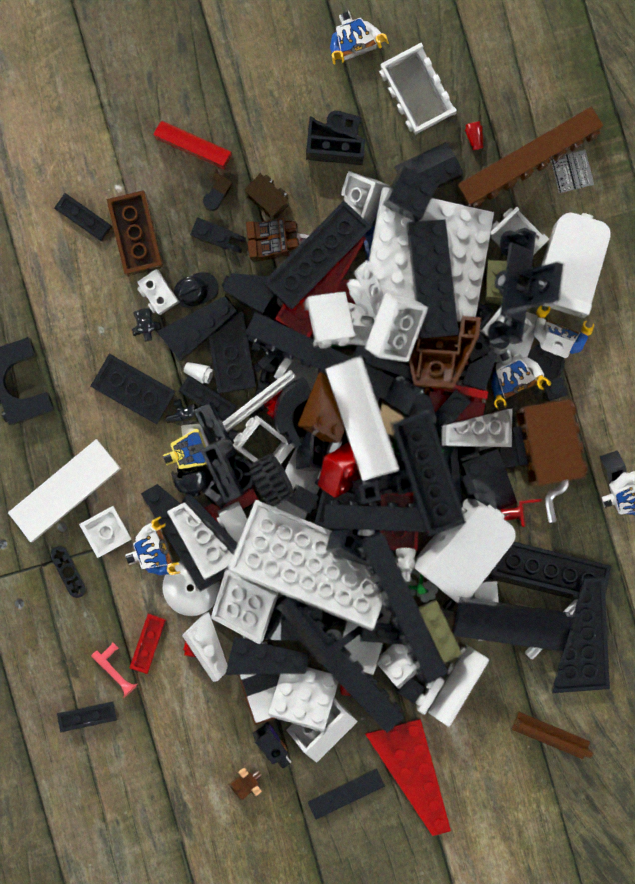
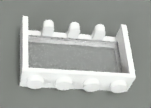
M422 43L380 64L381 70L379 73L383 81H388L390 85L388 90L392 98H397L399 102L397 108L401 115L405 114L408 119L405 123L410 132L414 131L415 135H417L421 131L456 114L457 110L455 107L453 108L448 93L443 89L438 74L435 73L429 57L427 58L423 50Z

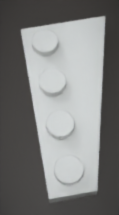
M505 409L442 426V445L512 447V409Z
M185 502L167 511L204 580L230 566L233 558L232 553L204 525L201 519Z

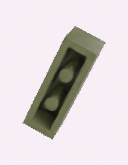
M433 600L419 607L418 609L443 662L445 663L462 655L437 601Z

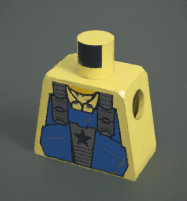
M195 429L170 443L173 451L163 455L166 465L177 462L179 469L207 465L200 451L206 447L200 429Z

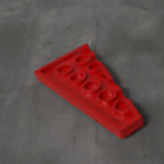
M421 718L397 724L388 733L383 728L365 733L431 835L435 836L450 832V825Z

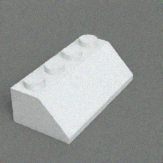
M468 645L460 648L462 655L457 657L458 659L455 664H450L447 669L448 676L427 710L429 714L450 727L489 661L485 655Z

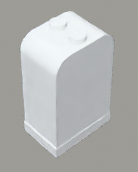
M566 213L555 223L541 266L557 261L564 264L560 298L557 302L542 306H550L551 309L581 318L589 315L610 239V229L604 222L595 220L592 215L582 213V215Z
M466 499L460 504L466 521L465 524L436 533L419 555L414 558V568L457 603H459L460 597L471 598L515 540V530L504 520L505 515L499 510L494 509L491 505L486 506L476 499Z

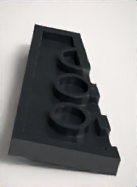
M224 296L160 329L157 333L176 357L183 361L233 317L238 310L228 297Z

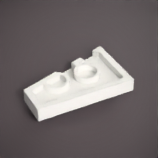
M207 612L182 636L211 680L215 682L226 673L227 662L210 613Z

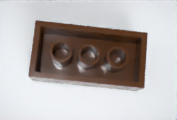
M142 190L106 199L124 274L131 276L164 268L145 191Z

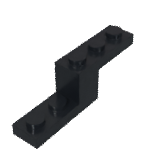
M210 402L194 410L210 444L200 451L226 503L242 496L244 492L228 461V458L237 454L213 402Z

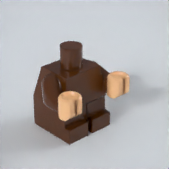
M243 768L238 772L239 776L228 784L238 799L243 800L250 793L257 796L262 792L259 789V783L256 781L262 775L258 770L251 774V772Z

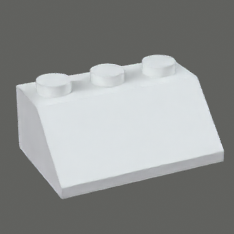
M334 697L324 732L294 723L286 731L306 755L315 762H318L358 721Z

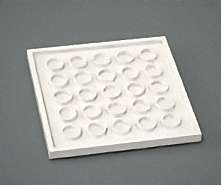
M383 187L369 262L372 265L383 294L415 300L406 223L414 221L382 205L390 189ZM432 198L423 218L419 221L446 219L457 322H461L462 316L476 317L494 212Z

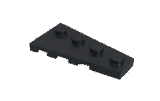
M234 637L225 675L305 674L310 654L263 643L258 644L254 641Z

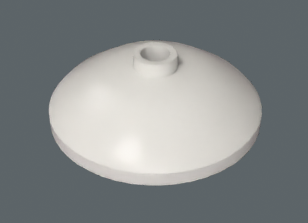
M179 561V565H175V570L177 572L180 571V573L175 575L168 574L164 577L163 594L165 600L174 611L182 615L197 616L203 614L215 604L220 589V581L199 592L183 563ZM189 584L194 586L193 591L187 590Z

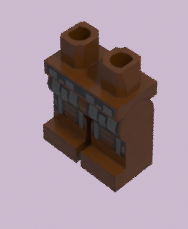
M278 218L263 222H246L249 258L253 262L290 256V252H294L299 246L298 238L289 239V234L298 233L296 221H286L284 218Z

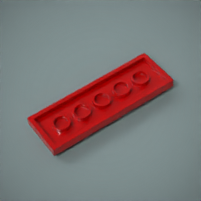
M363 237L292 311L283 304L275 320L310 338L313 328L309 310H305V300L310 296L336 292L366 238Z

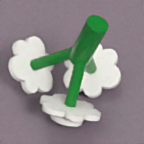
M413 568L412 573L416 574L417 578H419V583L417 584L411 577L410 582H406L412 596L416 594L417 590V596L421 597L422 602L427 603L429 600H434L438 587L433 585L431 581L423 582L425 577Z

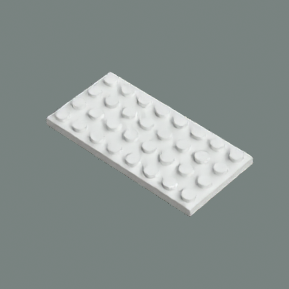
M258 500L254 502L228 572L371 631L374 629L383 604L382 601L384 600L382 594L377 592L374 586L376 581L373 576L369 575L366 566L340 558L326 550L329 535L332 531Z

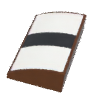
M264 639L263 642H261L263 644L269 645L268 640ZM238 675L254 725L274 719V717L268 716V712L280 675Z

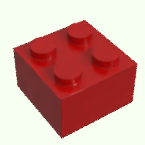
M350 441L324 458L318 486L334 498L345 494L352 488L353 480L362 478Z

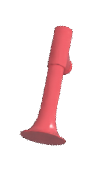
M112 642L102 654L95 651L91 657L121 686L124 691L123 698H125L135 689L138 683L131 684L127 682L107 661L119 649Z

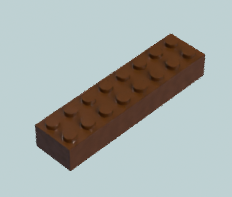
M591 106L459 183L455 191L464 206L478 208L485 199L492 200L497 197L501 192L500 190L505 189L507 191L514 187L515 183L518 182L517 180L521 179L524 181L531 177L534 170L541 171L549 166L548 164L551 163V160L554 159L556 162L562 159L568 153L567 151L574 152L579 149L584 141L587 140L589 143L596 139L601 133L600 130L603 124Z

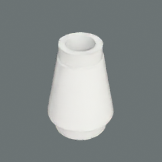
M187 362L184 373H187L202 384H209L214 370L207 365Z

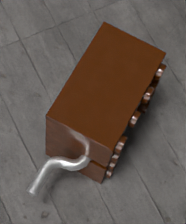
M571 399L524 407L516 411L528 463L526 464L529 485L540 486L561 482L560 486L550 490L545 498L549 523L556 522L553 498L562 494L567 489L568 480L583 478L585 473H587L586 462L582 461L581 453H584L583 444L579 442L577 435L580 434L579 423L575 422L574 419L576 406L575 403H571Z

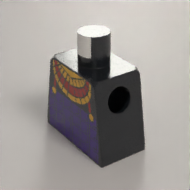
M266 722L253 732L256 745L273 765L278 762L281 768H285L291 763L287 756L288 750L286 745L269 722Z

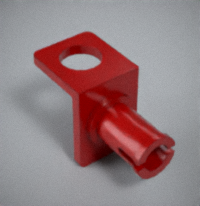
M542 498L519 501L518 508L501 509V513L509 514L504 517V520L519 519L521 526L525 527L523 504L542 502Z

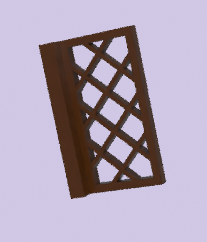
M518 711L511 728L512 730L578 758L584 759V756L592 758L593 752L588 748L589 740Z

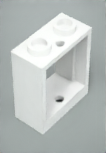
M257 415L254 418H250L246 423V429L235 437L233 446L253 462L257 461L258 459L242 446L260 424L282 441L272 454L281 464L294 446L292 444L288 445L284 436Z

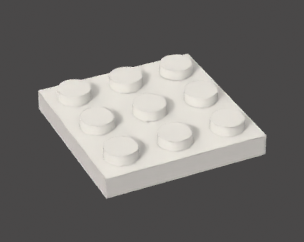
M227 568L211 619L260 644L263 642L278 592L230 573Z
M309 667L306 668L305 674H280L268 716L324 732L339 682L332 674Z

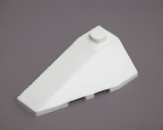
M348 171L342 188V196H344V201L372 225L378 213L382 188H389L390 186L378 180Z

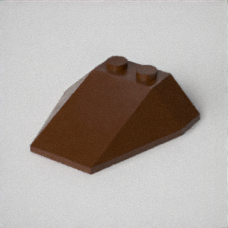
M462 316L461 322H457L459 331L457 336L419 339L418 333L409 358L414 386L454 389L479 338L481 317Z

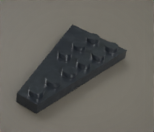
M158 484L142 492L141 496L155 519L161 517L158 520L161 526L166 525L161 529L199 592L222 580L226 569L204 580L169 517L167 511L181 503Z
M604 576L584 577L573 614L575 619L565 641L551 690L552 693L610 689Z

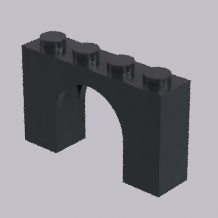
M29 337L0 346V404H2L4 409L2 412L3 419L9 425H15L55 411L49 392L26 399H18L7 388L6 377L9 370L17 363L37 357L32 340Z

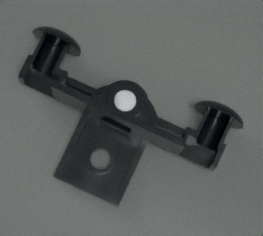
M527 228L516 230V232L508 230L500 238L501 251L508 257L506 271H501L497 274L494 284L495 288L503 295L500 315L505 318L504 323L502 321H495L488 328L490 344L500 350L505 349L509 343L517 344L522 342L526 309L557 302L560 298L564 264L557 261L532 269L536 232Z

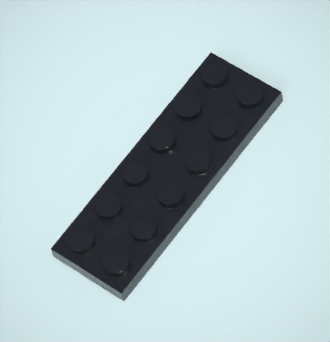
M343 200L263 284L292 311L364 237L372 226Z
M446 219L408 222L406 226L414 296L416 301L428 307L419 330V339L457 336L459 331Z

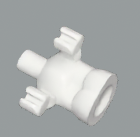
M400 548L396 549L398 566L405 581L410 582V574L415 566L414 557L416 550Z

